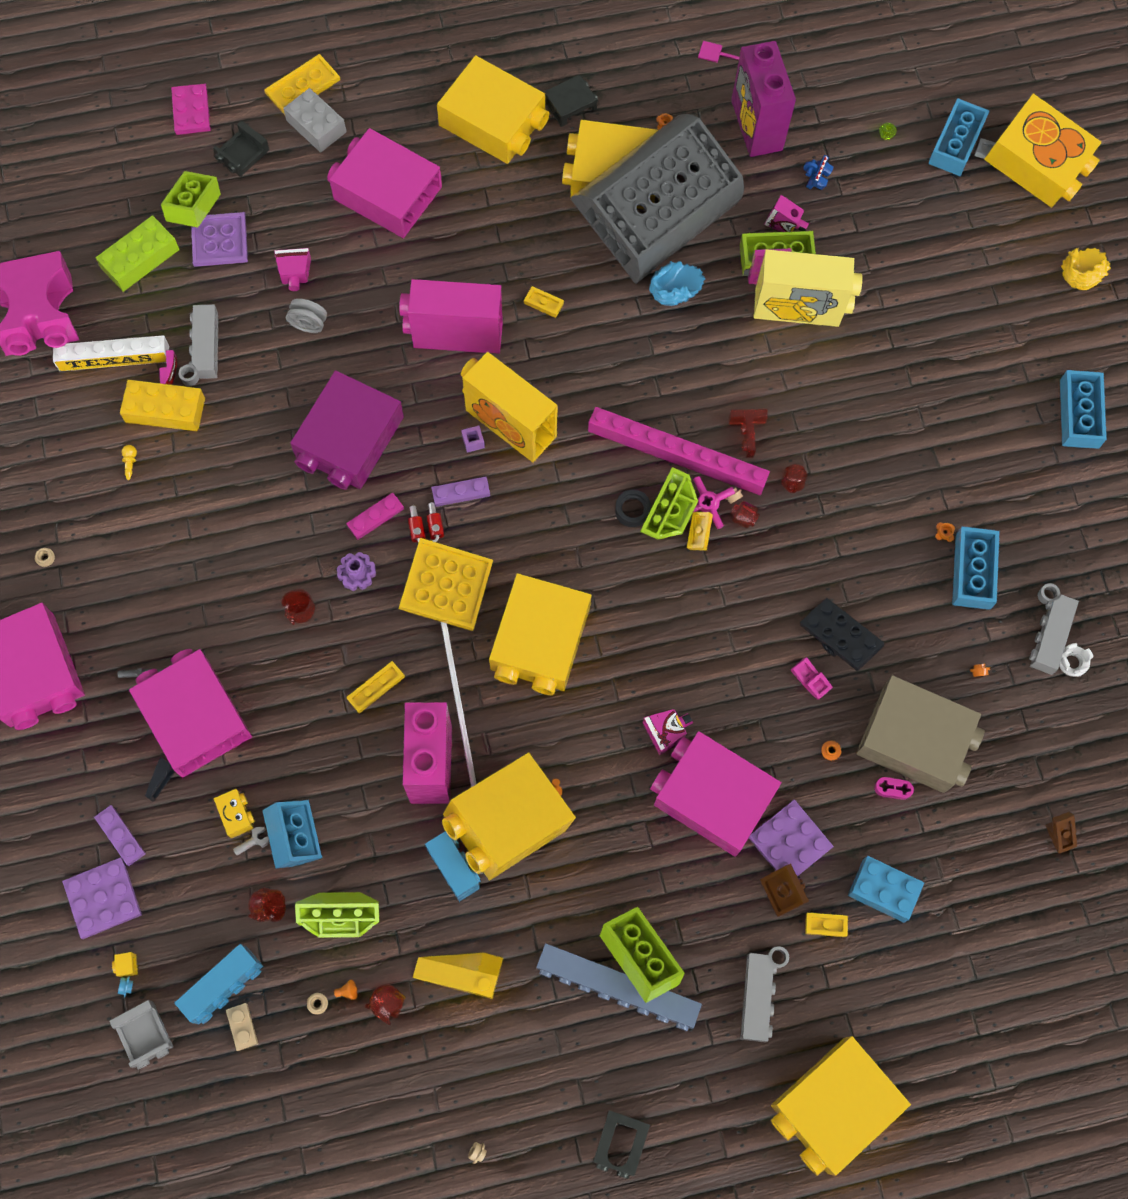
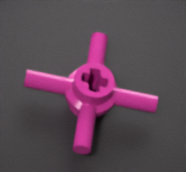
M700 476L695 477L693 481L700 496L693 512H710L713 514L712 519L716 528H722L724 525L717 509L721 500L735 494L733 487L715 494L706 490ZM707 499H710L711 501L710 506H707L706 504Z

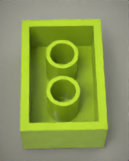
M184 171L161 203L165 220L198 228L221 195L217 177Z

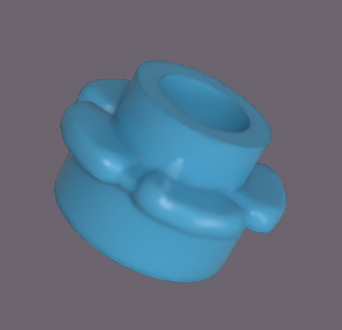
M129 976L127 978L121 977L118 994L124 995V997H126V993L131 994L133 981L129 980Z

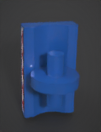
M824 155L821 161L816 162V160H812L804 164L803 169L806 172V176L810 177L806 185L807 188L811 189L815 186L822 190L827 185L828 180L821 175L823 174L828 177L834 168L827 162L828 156Z

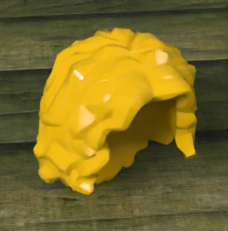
M1075 248L1073 251H1069L1068 256L1063 260L1061 268L1064 271L1062 274L1065 281L1072 288L1088 290L1108 275L1107 271L1111 269L1110 263L1107 261L1106 253L1099 252V249L1086 248L1085 251L1080 250L1078 252L1079 248Z

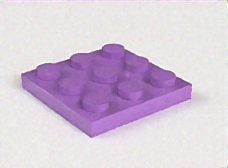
M245 212L206 215L198 228L191 226L194 267L248 262Z
M795 799L749 836L750 841L775 871L791 864L797 876L834 847Z
M122 858L62 881L81 939L88 938L142 915Z

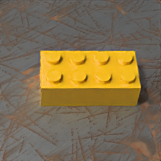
M127 380L120 414L125 423L198 431L205 397L201 388Z

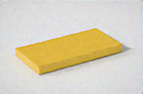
M318 54L264 89V91L285 115L283 108L310 88L318 95L340 81V76Z

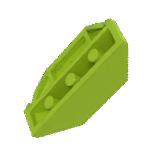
M673 467L671 468L641 529L642 533L657 540L683 534L698 503L689 474Z
M361 892L317 893L295 903L296 923L300 926L302 925L319 938L361 937L379 923V901Z

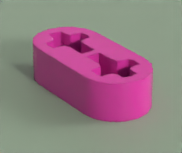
M888 777L880 778L874 786L878 795L900 800L908 799L914 792V787L909 781ZM885 782L886 786L892 787V789H887L884 792L883 788L879 787V785ZM904 785L905 789L909 792L903 795V792L896 790V788H901Z

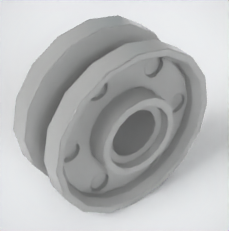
M292 300L289 306L290 310L286 314V320L289 324L304 332H321L324 327L323 322L327 318L326 310L310 300Z

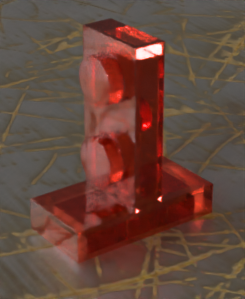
M768 409L730 411L729 425L741 424V434L745 436V440L742 441V450L746 451V458H754L756 452L754 424H766Z

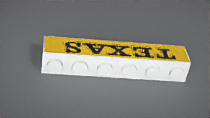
M164 335L68 343L62 347L53 348V362L59 371L166 362V351L169 350V344Z

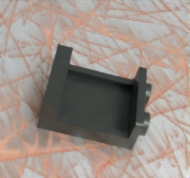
M580 74L544 91L545 104L561 127L567 125V118L590 107L593 111L597 109V95L594 92L592 93L588 82L583 80Z
M242 120L237 124L239 131L220 149L216 145L213 147L215 159L221 164L224 163L230 172L236 173L240 177L270 150L267 139Z

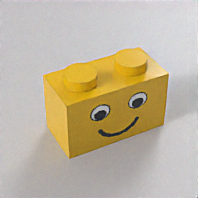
M234 789L214 798L226 833L230 838L254 829L252 823L255 820L251 811L247 812L245 805L248 802L244 793L240 794L237 789Z

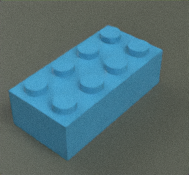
M957 98L928 164L961 176L989 114V110Z
M1067 370L1060 379L1062 446L1099 449L1107 440L1104 373Z
M961 526L956 533L952 605L991 610L997 603L999 531Z
M239 944L174 1004L191 1023L205 1024L212 1018L213 1015L211 1013L217 1008H223L229 1002L228 998L233 993L235 995L244 989L245 982L249 979H255L261 973L260 969L263 965L246 946Z

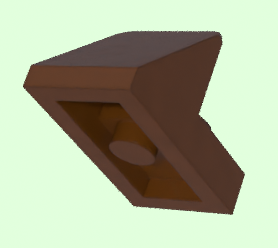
M1070 811L1053 817L1052 822L1046 824V829L1059 854L1077 847L1075 817Z

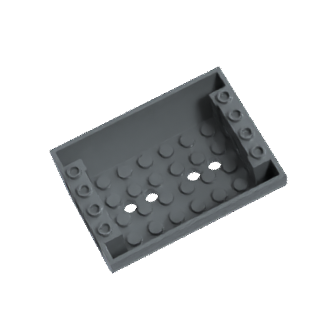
M681 114L570 199L634 283L637 284L737 205L743 197L744 181L739 170L700 118L690 114ZM690 165L693 166V168L696 170V173L690 170ZM678 174L684 177V183H680L677 180L676 176ZM650 195H655L658 198V203L651 202ZM638 205L644 207V214H640L637 211Z

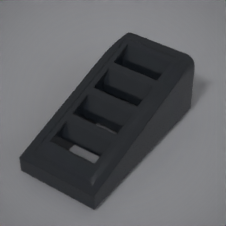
M161 757L158 760L145 797L152 802L156 800L175 773L171 764Z

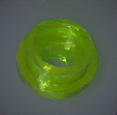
M884 123L879 129L880 136L885 140L892 139L897 132L895 125L892 123Z

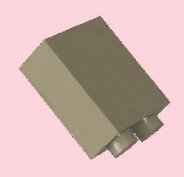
M892 675L882 688L856 755L942 793L947 792L955 784L963 787L971 771V765L963 762L968 749L973 751L978 749L985 733L984 729L977 727L981 713Z

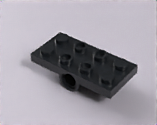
M828 598L824 599L800 622L802 628L822 643L827 653L833 657L839 656L857 672L884 647V642Z

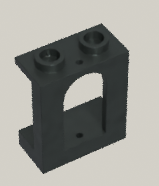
M608 1110L606 1122L593 1162L597 1163L596 1168L608 1172L609 1168L617 1170L616 1175L629 1179L630 1175L635 1177L650 1124ZM617 1123L637 1130L629 1158L623 1166L619 1167L612 1165L608 1160V1150Z

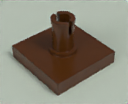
M791 864L760 879L777 917L809 902L804 892L805 883L800 884L803 880L797 877Z

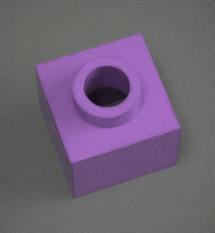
M479 426L461 430L467 453L485 448Z

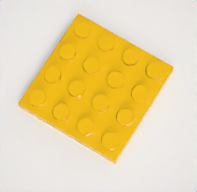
M420 538L399 609L473 631L493 560Z

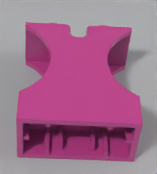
M60 251L0 263V305L9 308L5 318L0 323V346L6 356H21L35 350L36 341L44 338L46 345L53 348H59L66 345V343L79 340L68 314L58 311L63 300L73 292L71 273Z

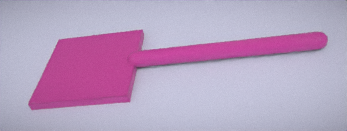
M703 41L698 56L700 59L718 63L719 56L739 60V56L721 52L723 45Z

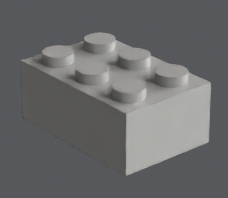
M310 88L283 108L286 121L319 152L324 151L346 133L344 119Z

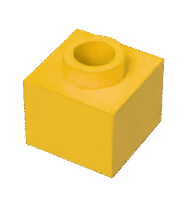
M128 952L114 955L115 961H112L113 973H116L117 977L138 975L135 953Z

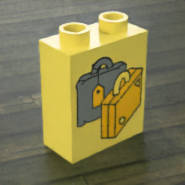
M765 250L755 289L754 319L839 327L844 313H853L855 296H859L861 292L862 274L854 273V258Z

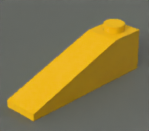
M487 953L418 957L413 978L493 999L503 958Z

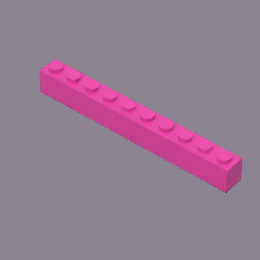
M595 407L589 420L588 432L760 496L770 473L766 469Z

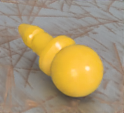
M126 445L122 448L121 453L124 457L122 461L125 462V476L127 480H130L133 463L136 462L137 450L132 445Z

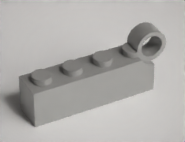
M215 304L193 305V312H190L192 329L189 332L192 345H189V353L192 356V361L182 366L178 373L184 385H195L199 378H217L218 311ZM186 373H194V375L191 378H184V375Z
M1048 583L1038 592V599L1041 603L1045 604L1047 612L1040 621L1042 626L1041 632H1038L1036 635L1035 643L1037 645L1032 650L1029 660H1032L1030 667L1053 675L1059 669L1079 601L1060 595L1059 588L1054 584ZM1044 590H1050L1053 593L1054 598H1047L1044 594Z
M774 947L767 955L747 954L740 1037L742 1040L768 1042V1038H772L773 1026L769 1025L770 1016L773 1017L774 1004H771V995H775L776 990L773 974H776L777 969L784 967L789 961V953L783 947ZM774 951H780L784 955V962L782 964L773 962L772 953Z

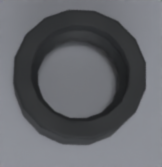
M630 489L624 491L619 495L615 505L617 519L628 527L643 525L651 511V502L648 496L639 490ZM629 499H636L643 504L644 512L639 517L630 518L622 511L623 503Z

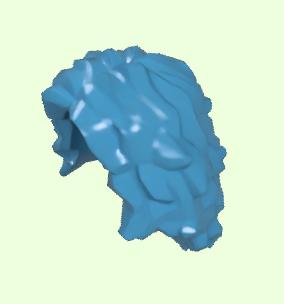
M670 261L669 264L661 267L659 271H655L654 276L651 278L649 291L654 296V299L662 305H678L679 303L687 302L689 298H693L695 294H698V291L702 289L705 276L702 275L703 272L700 268L697 269V267L689 266L688 264L683 265L681 261L677 263Z

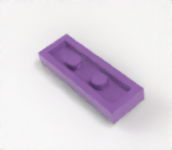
M487 477L431 487L435 507L490 496Z
M112 805L94 817L126 865L130 866L146 854Z

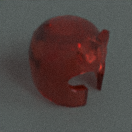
M302 589L291 590L282 597L281 603L282 606H285V616L292 625L295 622L305 623L313 617L315 603L307 591Z
M261 888L254 892L248 903L251 913L248 917L259 922L269 921L270 918L271 922L280 921L285 915L286 910L285 897L282 892L271 888Z
M381 985L374 990L369 1004H366L365 1007L371 1009L372 1013L380 1020L391 1025L389 1021L390 1015L394 1018L398 1017L406 996L392 985Z

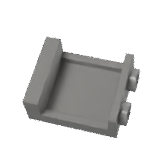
M147 1000L110 1020L112 1028L117 1030L130 1060L128 1064L131 1068L137 1067V1069H141L149 1065V1060L152 1058H162L169 1054V1049L173 1048V1044L153 1001Z

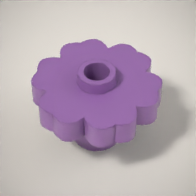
M358 552L355 556L352 553L347 554L346 557L341 559L342 565L337 567L338 579L343 581L345 588L355 591L358 587L362 590L366 589L367 586L372 584L371 578L376 576L375 564L370 562L368 555Z

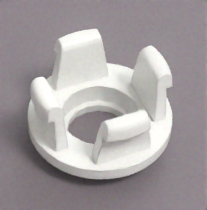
M1077 643L1069 644L1064 649L1059 667L1069 676H1081L1089 669L1093 654L1089 648L1084 650L1077 646ZM1068 656L1077 657L1079 660L1077 668L1073 669L1070 667L1067 660Z

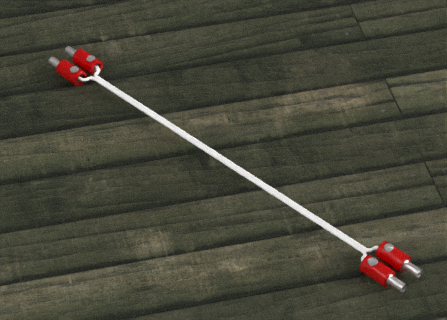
M431 502L428 504L430 514L427 515L430 538L435 539L432 540L433 542H437L438 539L444 537L441 515L436 513L435 503ZM410 506L411 518L408 519L411 540L412 542L419 543L420 538L426 539L422 517L417 515L416 506ZM441 622L471 787L476 785V778L447 623Z

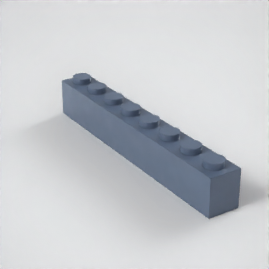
M546 943L537 965L540 975L551 978V975L559 977V982L569 986L571 983L579 985L578 989L587 993H590V990L598 993L597 996L609 1001L610 998L618 1000L617 1004L622 1007L629 1008V1005L637 1008L636 1012L646 1016L649 1013L657 1015V1020L667 1024L668 1021L677 1023V1028L688 1031V1028H694L702 1005L699 1002L670 991L645 1003L626 974Z

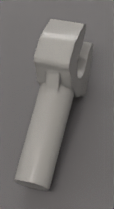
M256 827L252 829V837L234 848L235 854L238 856L254 845H260L262 848L267 846L269 843L268 836L262 840L258 838L259 834L263 833L266 828Z

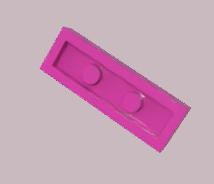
M391 493L347 522V527L356 539L359 540L404 510V506L395 494Z

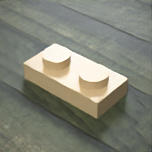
M244 1003L227 1009L226 1013L236 1050L241 1051L258 1045L248 1004Z

